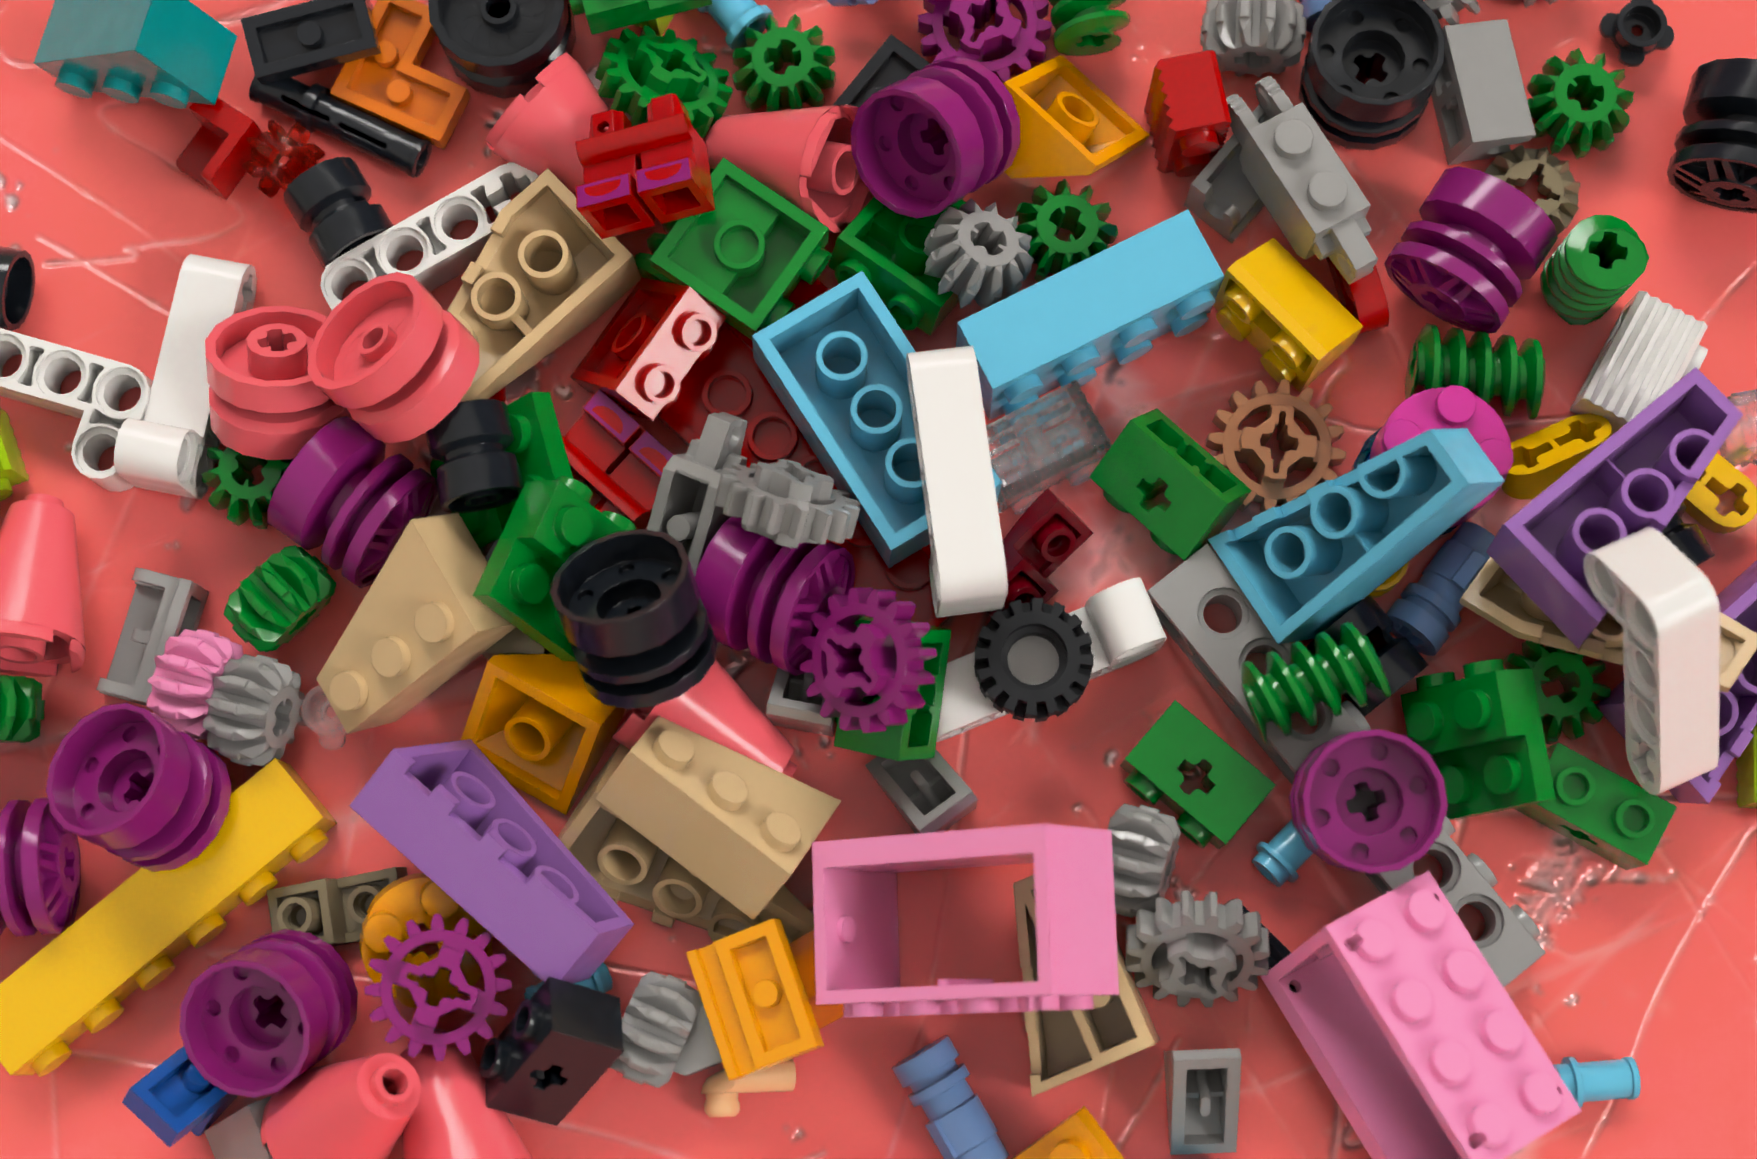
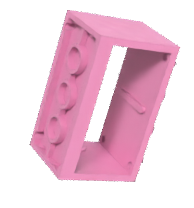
M1032 824L812 842L816 1005L843 1004V1018L1088 1010L1094 1009L1093 996L1119 995L1112 830L1054 824ZM1034 863L1038 958L1037 982L994 983V979H938V986L900 987L896 873Z
M1429 870L1325 926L1272 967L1267 975L1261 976L1371 1159H1505L1582 1111ZM1289 984L1295 987L1296 993L1291 991Z

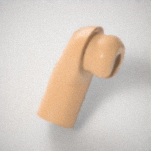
M790 1059L767 1069L756 1071L738 1080H728L725 1069L708 1077L701 1091V1094H706L705 1113L709 1117L736 1116L740 1111L738 1093L793 1091L796 1084L794 1060Z

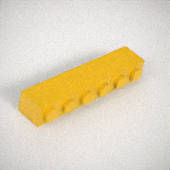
M274 758L230 795L229 811L218 835L198 857L172 870L152 872L140 868L0 983V1063L10 1076L33 1075L37 1073L39 1077H42L59 1067L72 1054V1050L68 1045L86 1030L94 1034L111 1024L124 1011L120 1002L138 987L146 991L163 981L176 967L172 959L191 944L194 948H199L211 941L227 926L226 921L223 919L224 916L241 902L249 906L267 895V890H271L277 885L278 880L274 876L293 859L298 864L305 862L327 844L329 838L325 833L335 826L337 822L290 764Z

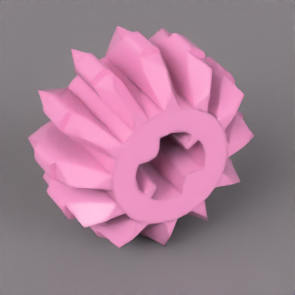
M184 629L178 637L170 636L165 643L164 654L154 658L156 664L154 675L147 679V682L152 685V692L147 698V707L153 710L155 715L172 724L177 731L186 733L195 740H207L209 731L203 728V720L208 714L209 705L205 700L212 696L214 691L213 679L215 676H223L224 666L229 659L239 660L244 655L242 645L231 642L229 638L219 636L218 633L203 629H197V631Z

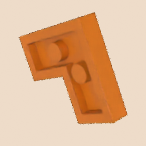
M377 0L371 16L381 53L346 62L330 91V95L417 138L425 139L434 146L445 149L471 95L466 87L420 67L436 36L430 23L429 6L416 0Z

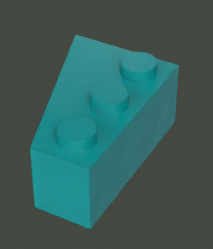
M55 0L33 64L57 78L55 82L57 88L81 98H91L93 92L105 93L117 100L133 104L138 103L140 97H146L179 109L186 108L188 102L215 105L237 35L189 0Z

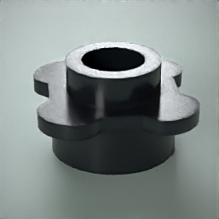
M1631 0L1630 3L1623 7L1620 13L1606 14L1599 25L1601 35L1613 41L1619 50L1618 58L1620 62L1628 67L1641 65L1647 54L1656 49L1666 50L1674 40V31L1667 25L1665 13L1652 0ZM1633 27L1640 28L1642 35H1633L1631 29Z

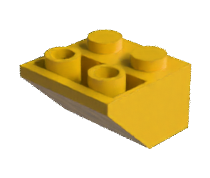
M1275 238L1270 239L1241 257L1226 270L1215 299L1216 302L1213 304V307L1218 311L1216 318L1223 329L1238 341H1243L1246 338L1263 355L1260 358V362L1268 374L1278 383L1282 379L1288 380L1300 393L1354 343L1363 328V325Z

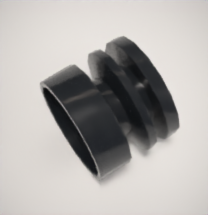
M1332 0L1325 5L1311 33L1308 53L1305 56L1304 66L1301 71L1299 99L1300 102L1304 103L1328 140L1345 148L1375 150L1396 144L1415 129L1427 107L1433 86L1444 62L1445 36L1437 15L1423 0Z
M1716 59L1700 65L1691 77L1682 112L1687 125L1676 135L1674 143L1676 152L1670 158L1667 170L1670 184L1682 194L1701 203L1726 210L1757 213V59Z
M646 529L615 532L591 541L573 553L556 572L550 592L568 641L571 643L572 651L588 693L603 704L624 709L656 706L677 698L703 679L713 665L717 641L709 623L707 611L699 596L700 590L683 544L667 533Z

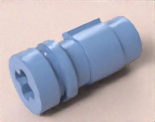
M1463 522L1451 539L1442 545L1424 569L1421 579L1417 583H1409L1401 593L1402 599H1397L1386 613L1393 621L1390 632L1397 638L1406 637L1419 653L1427 656L1436 655L1449 638L1448 632L1454 631L1461 622L1459 612L1464 606L1459 603L1460 598L1490 558L1486 551L1495 536L1477 524Z
M948 1035L926 1045L892 1067L902 1087L910 1086L913 1092L908 1097L913 1106L921 1105L929 1121L925 1127L944 1159H1006L1009 1156L996 1133L998 1131L977 1093H973L965 1079L970 1075L964 1063L957 1065L954 1059L959 1054Z

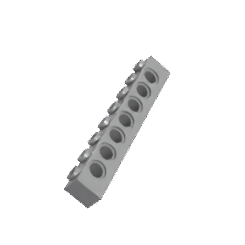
M1208 543L1147 590L1162 627L1291 784L1293 783L1295 771L1312 749L1335 736L1371 730L1365 717L1351 702L1345 700L1342 703V715L1335 717L1324 703L1321 702L1316 704L1318 726L1315 733L1301 734L1292 729V734L1285 736L1273 722L1267 723V744L1263 742L1242 691L1241 664L1245 662L1246 656L1249 654L1263 653L1266 655V653L1275 651L1290 665L1291 644L1290 642L1277 644L1220 557ZM1211 604H1223L1229 607L1236 617L1235 630L1228 633L1213 631L1204 620V608ZM1358 784L1354 785L1356 796L1346 801L1349 812H1361L1365 819H1368L1367 807L1376 803V796L1373 791L1362 792ZM1445 815L1441 834L1426 854L1432 855L1441 864L1443 876L1438 886L1456 914L1465 904L1476 907L1482 913L1485 921L1484 932L1474 942L1502 986L1505 987L1546 953L1535 940L1541 935L1540 930L1522 908L1516 904L1509 908L1492 887L1498 881L1486 863L1474 853L1466 856L1450 837L1455 832V829ZM1414 862L1397 871L1365 874L1379 892L1384 895L1415 878L1413 871Z

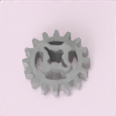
M778 459L777 463L770 464L763 462L751 463L750 468L737 463L732 464V468L723 467L714 503L715 506L724 508L723 513L725 515L741 517V527L745 531L758 533L773 540L777 545L798 548V544L805 542L826 544L828 539L841 544L844 543L845 538L852 539L860 512V502L849 498V492L832 489L834 479L829 475L816 473L802 467L798 462Z
M1182 891L1180 901L1172 904L1161 896L1156 898L1155 913L1150 910L1139 909L1136 912V924L1127 925L1126 970L1127 972H1135V985L1138 988L1153 985V998L1157 1000L1173 994L1177 996L1178 1006L1185 1007L1191 998H1200L1201 1003L1206 1008L1212 1007L1214 999L1221 996L1231 1002H1235L1238 1000V987L1255 991L1258 988L1257 976L1267 975L1269 972L1268 957H1270L1268 928H1261V915L1257 911L1243 914L1242 900L1238 898L1228 902L1226 905L1218 903L1217 892L1210 891L1203 901H1194L1189 891Z

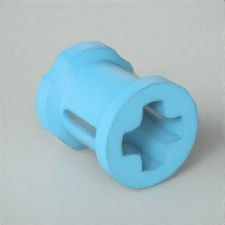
M712 0V5L697 8L699 12H708L727 34L725 41L732 50L747 46L744 38V32L747 30V27L763 33L766 29L765 19L768 18L769 14L773 16V12L767 5H758L755 0Z

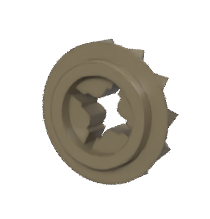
M1521 144L1512 151L1497 155L1485 170V173L1497 177L1515 187L1514 185L1524 186L1534 174L1538 175V192L1547 196V200L1537 199L1535 203L1545 211L1553 222L1557 235L1567 228L1579 209L1577 205L1580 183L1575 182L1569 170V161H1560L1549 153L1547 147L1532 149L1524 148Z

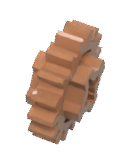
M1286 379L1281 380L1275 393H1268L1262 380L1256 381L1252 387L1250 400L1239 391L1231 395L1229 404L1234 413L1218 409L1212 422L1224 432L1209 433L1205 447L1219 451L1220 454L1214 458L1252 490L1238 508L1240 511L1243 512L1252 501L1261 503L1260 511L1262 513L1272 507H1276V505H1284L1306 494V490L1326 480H1334L1339 477L1328 466L1341 465L1346 458L1345 451L1332 447V443L1339 440L1343 435L1344 428L1337 425L1327 427L1325 420L1333 407L1330 403L1321 405L1317 409L1309 404L1313 395L1312 388L1307 387L1301 392L1299 397L1290 395V385ZM1267 411L1264 422L1258 427L1245 426L1243 430H1238V427L1249 417ZM1294 417L1299 419L1312 435H1306L1294 421ZM1277 427L1276 439L1279 440L1280 450L1284 451L1285 454L1273 472L1274 459H1271V449L1265 445ZM1238 463H1245L1257 477V483L1242 471ZM1307 468L1313 469L1312 473L1302 482L1284 488L1287 475L1292 471L1305 472Z

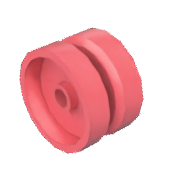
M394 272L375 277L356 288L332 310L317 331L309 350L308 374L314 384L337 405L346 407L353 419L377 440L393 444L412 440L427 432L456 408L470 388L479 366V343L472 333L451 312L442 310L435 297L414 276Z
M269 306L235 313L215 325L205 340L207 381L210 385L211 430L223 445L242 455L266 460L294 459L302 447L321 428L336 418L344 416L351 418L348 409L332 401L314 384L308 374V353L317 331L327 318L326 316L313 310L292 306Z

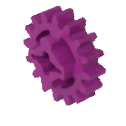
M924 0V9L928 13L918 15V32L926 35L921 39L922 56L937 55L934 61L952 56L976 60L994 72L1002 83L1009 80L1012 74L1017 76L1032 69L1029 60L1043 63L1047 46L1041 41L1050 40L1052 22L1043 19L1048 15V0ZM1011 3L1022 15L1025 28L1021 27L1022 20L1011 15L1009 9ZM995 13V26L989 25L984 33L980 32L977 40L974 42L975 29H981L986 22L989 23L992 15ZM943 25L949 28L948 34L958 38L960 43L958 52L947 40Z
M849 588L848 595L830 596L827 598L830 612H814L810 617L818 628L817 635L803 636L801 641L806 648L812 650V659L800 664V671L813 673L815 682L806 690L807 696H823L825 701L821 707L820 715L823 718L840 717L839 727L844 731L862 730L863 733L886 731L887 726L906 724L908 718L905 709H920L925 705L923 697L917 691L919 685L934 684L936 678L930 672L923 670L924 661L937 656L935 648L923 647L921 638L931 629L929 623L911 622L910 619L914 614L916 605L912 601H896V591ZM865 616L874 618L871 623H863L859 627L855 624L857 620ZM878 694L881 697L872 704L862 701L864 696Z
M434 914L431 930L421 932L413 919L407 921L406 927L409 938L401 943L389 935L383 939L388 950L392 953L388 961L371 959L369 962V966L373 970L382 974L381 983H373L364 987L365 995L381 997L382 1006L376 1008L369 1015L372 1022L386 1019L391 1021L393 1026L385 1037L389 1044L399 1040L403 1035L411 1039L408 1046V1056L415 1058L423 1045L426 1044L433 1046V1054L436 1061H443L446 1054V1045L456 1043L464 1056L470 1054L471 1047L468 1036L476 1032L479 1036L489 1040L494 1034L490 1026L485 1022L488 1015L506 1016L508 1009L494 1000L496 992H504L512 988V981L496 978L494 970L503 965L507 958L504 953L495 954L490 957L487 956L484 949L488 946L492 937L487 931L479 935L475 940L467 937L468 919L462 917L456 924L454 931L444 930L441 914ZM431 943H443L437 958L416 966L403 961L412 951L421 946ZM466 951L476 960L482 971L484 991L468 985L460 965ZM439 969L447 970L451 973L450 985L457 988L458 993L467 995L470 999L463 1000L455 997L453 1000L451 998H442L438 1007L430 1006L426 1003L428 999L427 991L419 987V983L407 978L409 975L420 979L424 976L435 978ZM393 984L409 990L412 994L417 1009L411 1025L402 1018L396 1008L393 998ZM457 1009L475 1014L468 1023L454 1031L440 1034L434 1033L440 1017Z

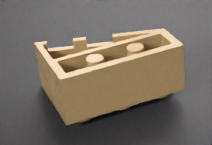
M459 513L410 520L317 676L316 680L347 734L396 722L516 628L472 596L488 562Z
M660 716L654 720L631 748L595 797L598 802L752 920L758 916L793 874L811 847L812 842L818 837L841 803V800Z
M1031 875L1013 883L1020 968H1022L1023 982L1038 981L1034 875ZM1118 941L1119 995L1093 996L1094 1009L1024 1012L1031 1066V1096H1035L1153 1046L1160 1040L1140 992L1135 985L1134 978L1131 972L1126 970V960Z

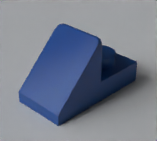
M183 1046L130 1087L122 1103L170 1148L190 1131L196 1136L203 1134L238 1095L228 1094L205 1080L188 1058Z

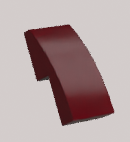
M1049 488L1032 503L1003 539L1008 593L1001 611L1007 609L1009 603L1021 600V603L1031 602L1032 598H1043V603H1046L1059 590L1048 576L1093 534L1083 520ZM987 611V613H989L991 616L996 612Z

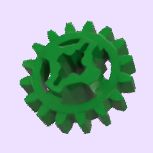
M649 25L643 26L640 36L625 28L622 30L619 40L611 37L608 40L595 73V78L602 81L598 90L599 96L614 98L610 110L628 113L631 116L630 122L632 126L648 122L647 104L650 103L652 98L673 93L679 97L688 110L691 123L701 138L706 137L709 128L719 118L723 117L733 88L725 85L729 76L728 71L713 68L717 56L714 53L700 54L696 51L697 40L694 38L687 41L680 38L676 39L674 30L669 28L665 32L664 37L657 36Z

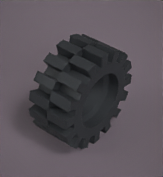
M1032 598L1031 602L1021 603V600L1009 603V607L1003 611L998 609L990 617L989 623L983 626L975 648V677L978 678L979 688L984 697L988 696L993 702V707L1001 713L1006 711L1013 715V719L1024 721V718L1035 719V722L1046 721L1047 717L1053 715L1058 717L1065 713L1082 696L1089 682L1094 663V654L1091 652L1092 641L1089 632L1085 633L1082 629V621L1075 613L1073 616L1064 611L1065 606L1054 602V605L1043 603V598ZM1039 636L1048 640L1055 647L1059 656V668L1056 674L1047 682L1030 685L1019 681L1011 673L1007 660L1008 653L1013 644L1021 638Z

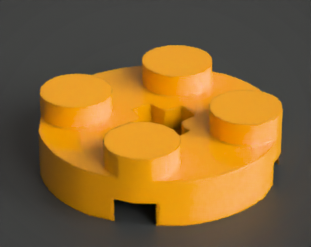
M415 873L391 882L373 898L366 911L367 916L362 923L359 949L369 977L374 983H381L382 974L373 970L369 966V962L371 959L388 961L392 953L388 950L383 939L389 935L401 943L409 938L406 927L407 921L413 919L417 925L424 923L431 930L433 915L441 914L444 930L454 931L456 924L463 917L469 920L466 936L470 939L475 940L486 931L489 934L491 933L424 873ZM492 937L488 946L484 949L488 957L493 954L491 947ZM437 943L439 950L428 956L424 951L411 952L403 961L416 966L437 958L443 943ZM466 951L460 968L467 984L474 986L482 975V971L476 960ZM439 969L435 978L424 976L420 979L409 975L407 978L419 983V987L427 991L428 999L426 1003L430 1006L439 1005L442 998L454 1000L455 997L463 995L458 993L457 988L450 985L451 973L447 970ZM393 984V998L399 1000L407 1007L417 1008L411 992Z

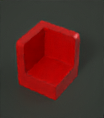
M217 97L215 105L192 103L189 107L202 126L177 159L176 166L181 172L227 200L269 141L254 120Z

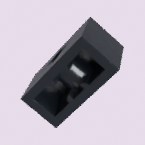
M549 976L530 1000L526 999L519 1005L513 1020L497 1038H492L484 1048L480 1061V1074L485 1078L486 1107L557 1126L624 1052L620 997Z

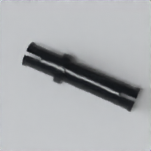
M254 76L249 90L250 100L256 103L259 102L295 119L298 128L308 133L318 130L354 147L358 151L371 155L406 172L407 175L413 178L418 177L424 170L431 154V142L417 138L373 115H369L331 97V90L318 83L310 87L289 77L261 85L256 76Z

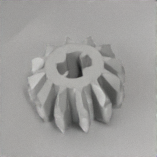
M1209 0L1206 4L1205 14L1202 16L1200 44L1203 46V51L1213 50L1216 52L1221 72L1232 70L1238 77L1244 74H1254L1257 77H1261L1262 73L1266 72L1282 73L1285 71V67L1300 62V55L1304 48V39L1306 38L1307 20L1304 17V5L1295 0Z
M971 198L965 204H962L959 209L949 207L947 211H944L935 223V229H931L925 239L923 250L928 256L924 274L941 278L938 284V295L952 291L958 295L960 309L969 305L973 299L982 309H985L1017 293L1022 286L1021 282L1032 269L1031 264L1034 260L1027 253L1030 249L1032 236L1015 231L1018 216L1005 219L998 215L996 202L987 206L982 211Z
M244 654L239 660L229 659L224 666L223 676H215L213 679L214 691L212 696L205 700L209 705L208 714L203 720V728L209 731L207 745L209 748L218 751L219 755L230 758L231 762L245 766H252L254 764L265 767L274 758L280 760L284 755L286 744H292L295 740L294 730L296 724L302 721L299 711L300 706L305 700L304 693L299 691L301 677L299 673L291 671L289 665L278 663V659L259 654L256 657Z
M1123 804L1110 818L1107 829L1112 830L1115 913L1134 918L1139 909L1150 910L1155 913L1156 898L1161 896L1165 898L1166 891L1170 888L1172 873L1175 869L1181 832L1175 817L1160 813V809L1145 805L1137 807Z
M651 971L641 977L621 1020L624 1052L610 1068L624 1074V1078L640 1085L645 1083L659 1088L669 1082L702 1005L699 991L686 985V981L670 974L665 976Z

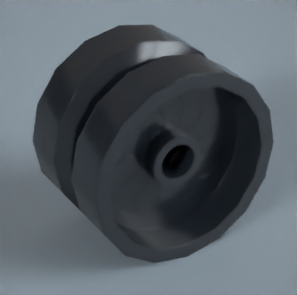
M428 0L430 23L456 75L478 92L499 98L517 97L520 93L525 96L538 83L535 77L544 68L566 52L571 56L576 37L574 16L568 0Z

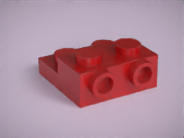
M641 278L570 378L590 393L595 394L600 389L628 413L653 421L658 414L666 412L676 402L682 390L680 382L693 364L705 359L714 349L718 341L717 331L727 317L690 286Z

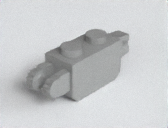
M1267 76L1257 81L1255 84L1256 88H1254L1258 102L1264 108L1269 120L1261 124L1242 97L1235 93L1227 97L1226 100L1232 121L1230 127L1242 145L1239 160L1243 172L1295 253L1305 260L1314 255L1319 260L1329 257L1349 285L1370 274L1378 260L1366 239V236L1370 235L1372 231L1366 219L1371 204L1304 103L1301 102L1294 106L1284 90L1280 88V84L1272 76Z
M726 412L709 414L700 439H692L686 453L673 455L665 465L647 526V530L667 533L683 544L694 576L709 542L723 523L732 517L723 513L724 508L714 504L723 467L732 468V464L735 463L743 466L747 464V458L741 456V450L748 421Z

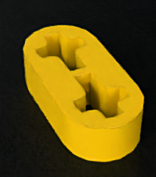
M1591 413L1577 414L1511 442L1513 464L1501 487L1503 492L1517 499L1536 498L1613 435L1609 420L1603 416Z
M1716 453L1683 500L1687 507L1685 512L1703 527L1714 533L1727 534L1734 532L1754 519L1757 513V488L1748 477L1720 454ZM1730 490L1737 496L1733 507L1739 514L1731 511L1722 516L1715 509L1720 500L1714 493L1722 495Z

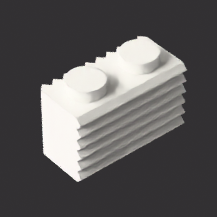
M1639 290L1622 310L1570 411L1575 414L1591 413L1603 416L1609 420L1614 434L1695 367L1698 369L1701 367L1708 349L1699 345L1708 325L1704 321L1696 320L1692 315H1686L1681 309L1673 308L1669 303H1663L1658 297H1651L1648 292Z

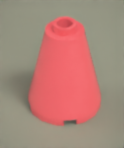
M566 52L557 57L535 77L538 83L525 96L520 93L494 124L485 140L487 141L486 145L495 155L531 170L538 176L548 168L576 196V186L583 184V167L577 156L575 141L589 138L591 116L608 111L610 108L603 97L599 96L598 90L579 62L575 61Z
M841 104L723 116L714 123L704 138V142L707 145L710 168L715 169L724 157L828 227L829 232H842L839 227L844 223L850 224L873 199V194L860 178L852 156L851 127L859 108L857 106Z
M39 493L29 494L25 496L24 500L10 505L0 526V672L20 676L51 677L57 676L59 664L71 663V673L80 670L84 663L86 652L75 515L65 508L63 501L57 497Z
M716 659L703 679L681 696L652 707L627 709L616 727L617 730L612 734V738L621 745L632 748L654 720L660 716L791 778L797 769V765L790 761L795 748Z
M435 1029L434 1033H446V1030ZM456 1043L446 1045V1054L443 1061H436L433 1054V1046L426 1044L423 1045L415 1058L408 1056V1049L399 1055L413 1066L421 1084L419 1103L402 1132L403 1159H533L506 1112L486 1107L485 1078L481 1076L480 1068L471 1053L464 1056Z
M380 1053L307 1069L280 1091L273 1093L265 1105L260 1129L262 1145H268L273 1159H387L419 1103L421 1084L418 1074L407 1060L391 1053Z

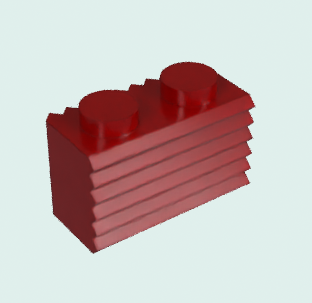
M1213 50L1160 59L1154 67L1144 112L1148 114L1147 124L1151 126L1149 134L1154 137L1152 147L1156 148L1154 158L1159 160L1157 169L1164 174L1175 172L1177 177L1199 175L1223 147L1222 145H1224L1226 140L1225 137L1227 132H1229L1228 128L1232 121L1216 52Z

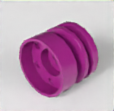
M957 56L934 61L923 69L911 73L906 79L896 81L873 93L858 108L851 127L852 156L861 180L873 196L897 214L917 219L939 214L960 201L968 193L975 192L984 184H988L998 178L1012 165L1020 146V118L1010 92L994 72L976 60Z
M1459 166L1445 169L1419 209L1422 221L1410 222L1401 237L1402 242L1395 245L1384 265L1388 276L1397 287L1416 304L1436 317L1464 330L1496 333L1510 313L1508 307H1513L1523 293L1520 280L1532 278L1558 239L1556 228L1541 207L1526 194L1505 181L1476 169Z
M344 416L334 419L321 428L302 447L285 470L275 488L267 510V517L270 525L307 551L323 544L321 561L334 570L342 568V576L359 588H363L373 584L410 520L429 516L438 491L436 478L422 468L413 470L414 464L401 453L384 460L386 444L375 439L351 418Z
M732 516L723 523L709 542L695 574L700 590L699 596L707 611L709 623L716 641L736 651L749 648L751 655L766 664L773 663L779 669L794 676L804 674L806 672L800 671V664L812 659V650L806 648L801 643L802 637L816 636L818 633V628L810 617L814 612H830L827 598L832 595H848L849 588H854L855 566L853 556L845 548L831 542L826 544L805 542L798 544V548L777 545L773 540L763 535L745 531L741 527L742 518Z
M129 703L103 706L82 718L62 739L50 763L46 793L52 815L65 830L90 843L104 847L108 852L122 857L123 860L135 866L157 872L177 869L195 859L216 838L229 811L232 785L226 764L213 749L201 742H197L192 736L177 731L172 724L149 710Z
M1382 729L1350 732L1335 736L1312 749L1295 771L1289 794L1292 824L1307 849L1328 865L1370 874L1397 871L1423 857L1441 834L1448 808L1444 778L1430 754L1407 736ZM1356 784H1358L1362 792L1373 791L1376 796V803L1367 807L1368 819H1365L1361 812H1349L1346 801L1356 796L1354 788Z
M36 798L32 804L29 800H10L0 812V935L6 926L16 937L35 935L37 930L41 934L62 933L74 923L79 905L81 874L80 849L77 835L65 830L52 815L48 798Z
M283 929L258 937L250 944L243 946L236 953L230 954L213 964L193 980L181 1003L179 1032L188 1058L205 1080L228 1094L255 1098L280 1091L346 1041L356 1020L358 992L350 967L333 946L311 933Z

